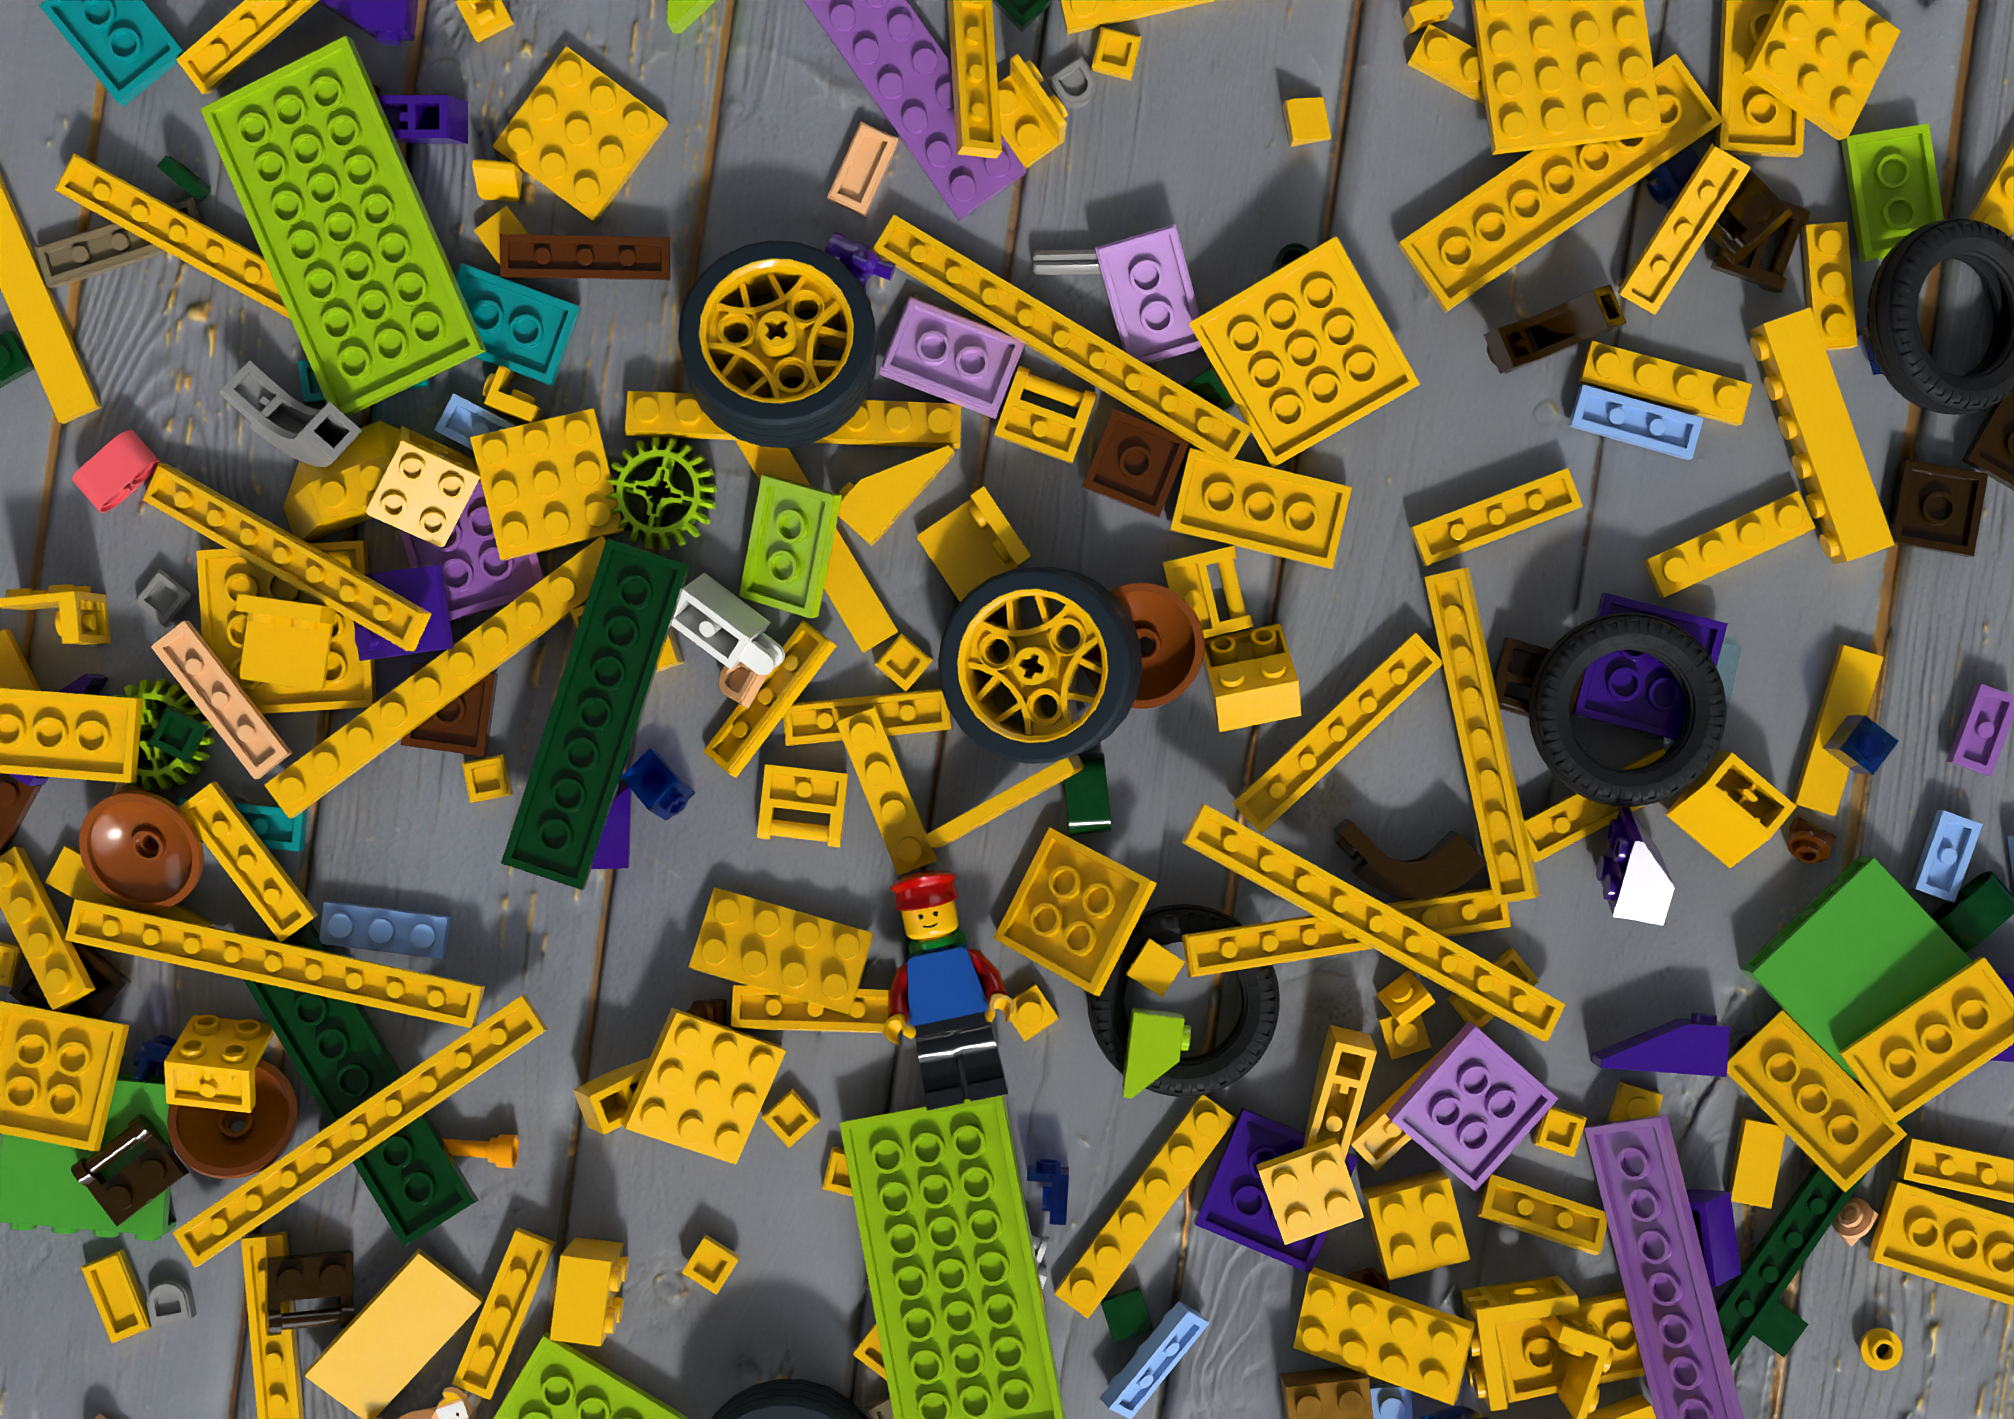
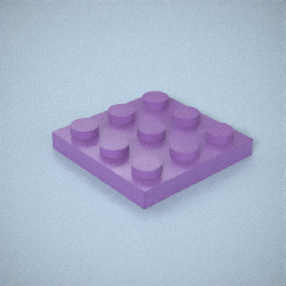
M481 481L477 483L444 547L436 546L399 529L410 568L442 564L450 622L507 606L546 577L539 552L505 561L500 560Z
M1468 1021L1385 1115L1476 1192L1559 1098L1471 1021Z

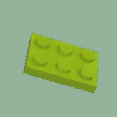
M1929 123L1851 135L1841 140L1860 263L1883 260L1888 252L1912 231L1926 224L1944 220Z
M762 475L739 597L803 617H818L842 495L777 476Z

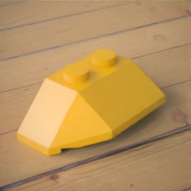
M380 420L360 428L362 430L361 433L331 465L315 467L299 461L283 506L292 534L310 543L374 518L366 513V507L394 454V439L400 429Z

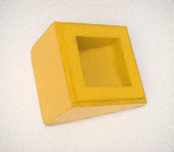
M1324 97L1295 98L1284 101L1282 108L1290 147L1331 139Z
M485 159L473 160L472 168L477 193L481 199L515 203L520 201L523 172L514 162Z

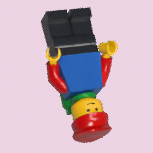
M947 870L916 872L898 879L889 886V889L894 893V906L896 910L901 911L905 933L912 940L909 942L910 954L907 957V962L897 968L888 993V1020L884 1024L883 1034L896 1045L899 1044L898 1033L901 1029L908 1038L912 1039L915 1036L927 1111L965 1102V1092L958 1064L960 1059L963 1060L971 1102L1008 1094V1084L992 1021L995 1017V1009H1000L1005 1013V1021L1008 1022L1014 1011V1002L1007 996L999 970L980 950L969 949L965 933L959 930V919L955 905V899L959 895L954 882L957 875Z

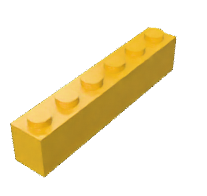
M1811 307L1752 329L1753 337L1750 339L1751 350L1756 360L1762 361L1767 375L1764 378L1765 389L1769 398L1776 401L1781 415L1778 417L1779 429L1786 440H1790L1794 452L1792 465L1796 475L1804 480L1809 495L1806 496V505L1811 516L1815 519L1817 518L1822 531L1820 544L1824 554L1832 559L1833 564L1848 562L1895 545Z

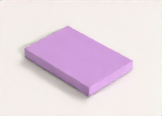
M1176 224L1094 247L1122 351L1147 365L1202 348L1189 325V322L1199 317L1200 313Z
M909 296L879 369V375L996 419L1025 344L1005 332Z

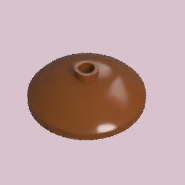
M1131 583L1111 590L1110 592L1119 599L1131 617L1139 641L1143 637H1149L1153 641V649L1150 652H1144L1141 649V679L1138 694L1131 708H1154L1173 701L1191 686L1202 666L1205 640L1198 616L1183 597L1161 585ZM1098 646L1089 657L1102 663L1101 650ZM1083 666L1088 679L1099 690L1102 675Z
M136 790L112 794L101 800L89 811L81 826L79 850L86 872L105 895L121 905L143 911L166 909L181 902L199 882L204 864L203 846L199 834L186 814L172 802L161 796ZM150 836H152L153 838H155V840L158 842V844H155V843L151 840Z
M260 1059L255 1067L256 1104L251 1113L170 1104L167 1116L168 1134L178 1156L196 1172L219 1179L246 1177L271 1165L287 1149L298 1125V1101L287 1077L278 1068ZM235 1122H245L242 1130L237 1132L231 1130V1126Z

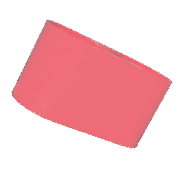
M133 429L127 430L117 435L80 467L73 475L72 481L100 513H105L119 505L154 474L158 463L162 462Z

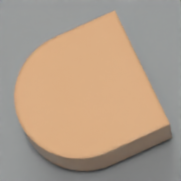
M742 662L738 663L731 670L724 666L718 679L719 688L724 695L749 709L768 674L759 675Z

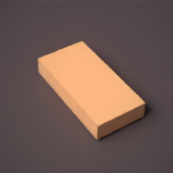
M860 122L828 193V201L866 217L899 144V138Z

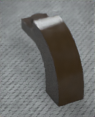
M1610 284L1593 289L1525 320L1494 329L1484 334V337L1488 344L1487 353L1490 360L1497 366L1500 374L1504 372L1506 374L1588 341L1627 322Z
M1344 819L1334 829L1341 837L1336 842L1340 849L1353 861L1358 856L1362 859L1351 872L1366 884L1397 897L1422 899L1448 893L1470 880L1487 863L1457 832L1449 831L1426 854L1415 859L1397 860L1388 857L1379 850L1351 820Z

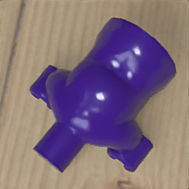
M838 232L833 233L825 249L827 254L842 262L859 280L865 293V284L871 276L876 275L891 281L894 275L895 264L881 260L878 254L866 244L852 242Z

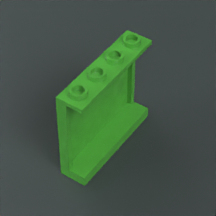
M1859 855L1747 961L1740 970L1751 981L1760 984L1802 1030L1857 1083L1859 1080L1838 1052L1973 961L1874 857Z
M118 1073L101 1148L129 1128L128 1123L132 1119L142 1114L152 1122L174 1151L167 1127L170 1104H166L165 1077ZM6 1134L1 1136L0 1222L10 1223V1229L33 1230L37 1226L52 1227L51 1231L58 1234H71L78 1232V1229L93 1230V1235L97 1237H116L122 1232L134 1233L137 1240L154 1241L161 1239L162 1235L174 1229L177 1221L168 1220L170 1187L124 1223L116 1226L88 1188L78 1182L71 1171L73 1164L81 1158L88 1159L97 1151ZM138 1141L99 1172L108 1181L148 1149L143 1142Z

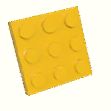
M1779 0L1742 74L1830 136L1840 141L1849 137L1901 30L1859 0Z
M566 46L492 147L595 224L669 123Z
M594 408L470 437L500 560L505 561L593 540L602 535L609 536L625 532L624 528L618 529V525L622 520L621 514H611V510L618 506L617 499L610 500L605 498L606 495L616 492L614 486L606 481V479L612 476Z
M1049 827L993 939L1087 992L1100 997L1157 883Z
M0 1001V1133L89 1151H100L130 1025Z
M671 1008L621 1124L627 1130L737 1164L786 1050L781 1045Z

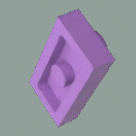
M1982 683L1975 684L1946 762L1984 776H1992L2014 717V695Z

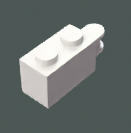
M705 572L683 588L671 625L730 670L742 662L757 674L767 675L785 659V652L782 646L764 633L771 622Z

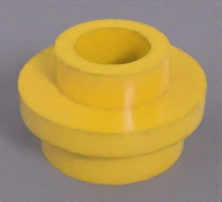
M1873 1328L1862 1336L1859 1343V1353L1862 1360L1869 1367L1880 1371L1889 1370L1901 1359L1903 1352L1902 1343L1892 1331L1886 1328ZM1881 1344H1887V1352L1883 1356H1877V1348Z

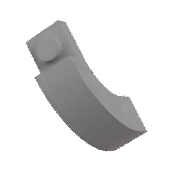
M250 360L219 392L224 399L251 421L249 427L285 454L311 466L327 467L331 465L362 431L330 401L322 409H313L300 403L279 387Z

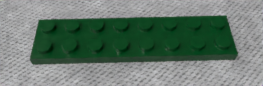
M607 538L501 864L580 890L585 889L690 565Z
M311 921L282 941L329 952L325 944L321 943L319 934ZM274 934L267 938L270 940L279 941ZM243 979L330 1125L403 1076L361 1004ZM424 1113L353 1162L403 1248L479 1201L427 1113Z

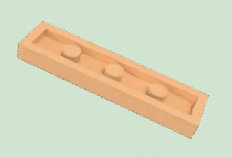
M182 621L151 646L254 779H260L292 754L288 746L190 621Z

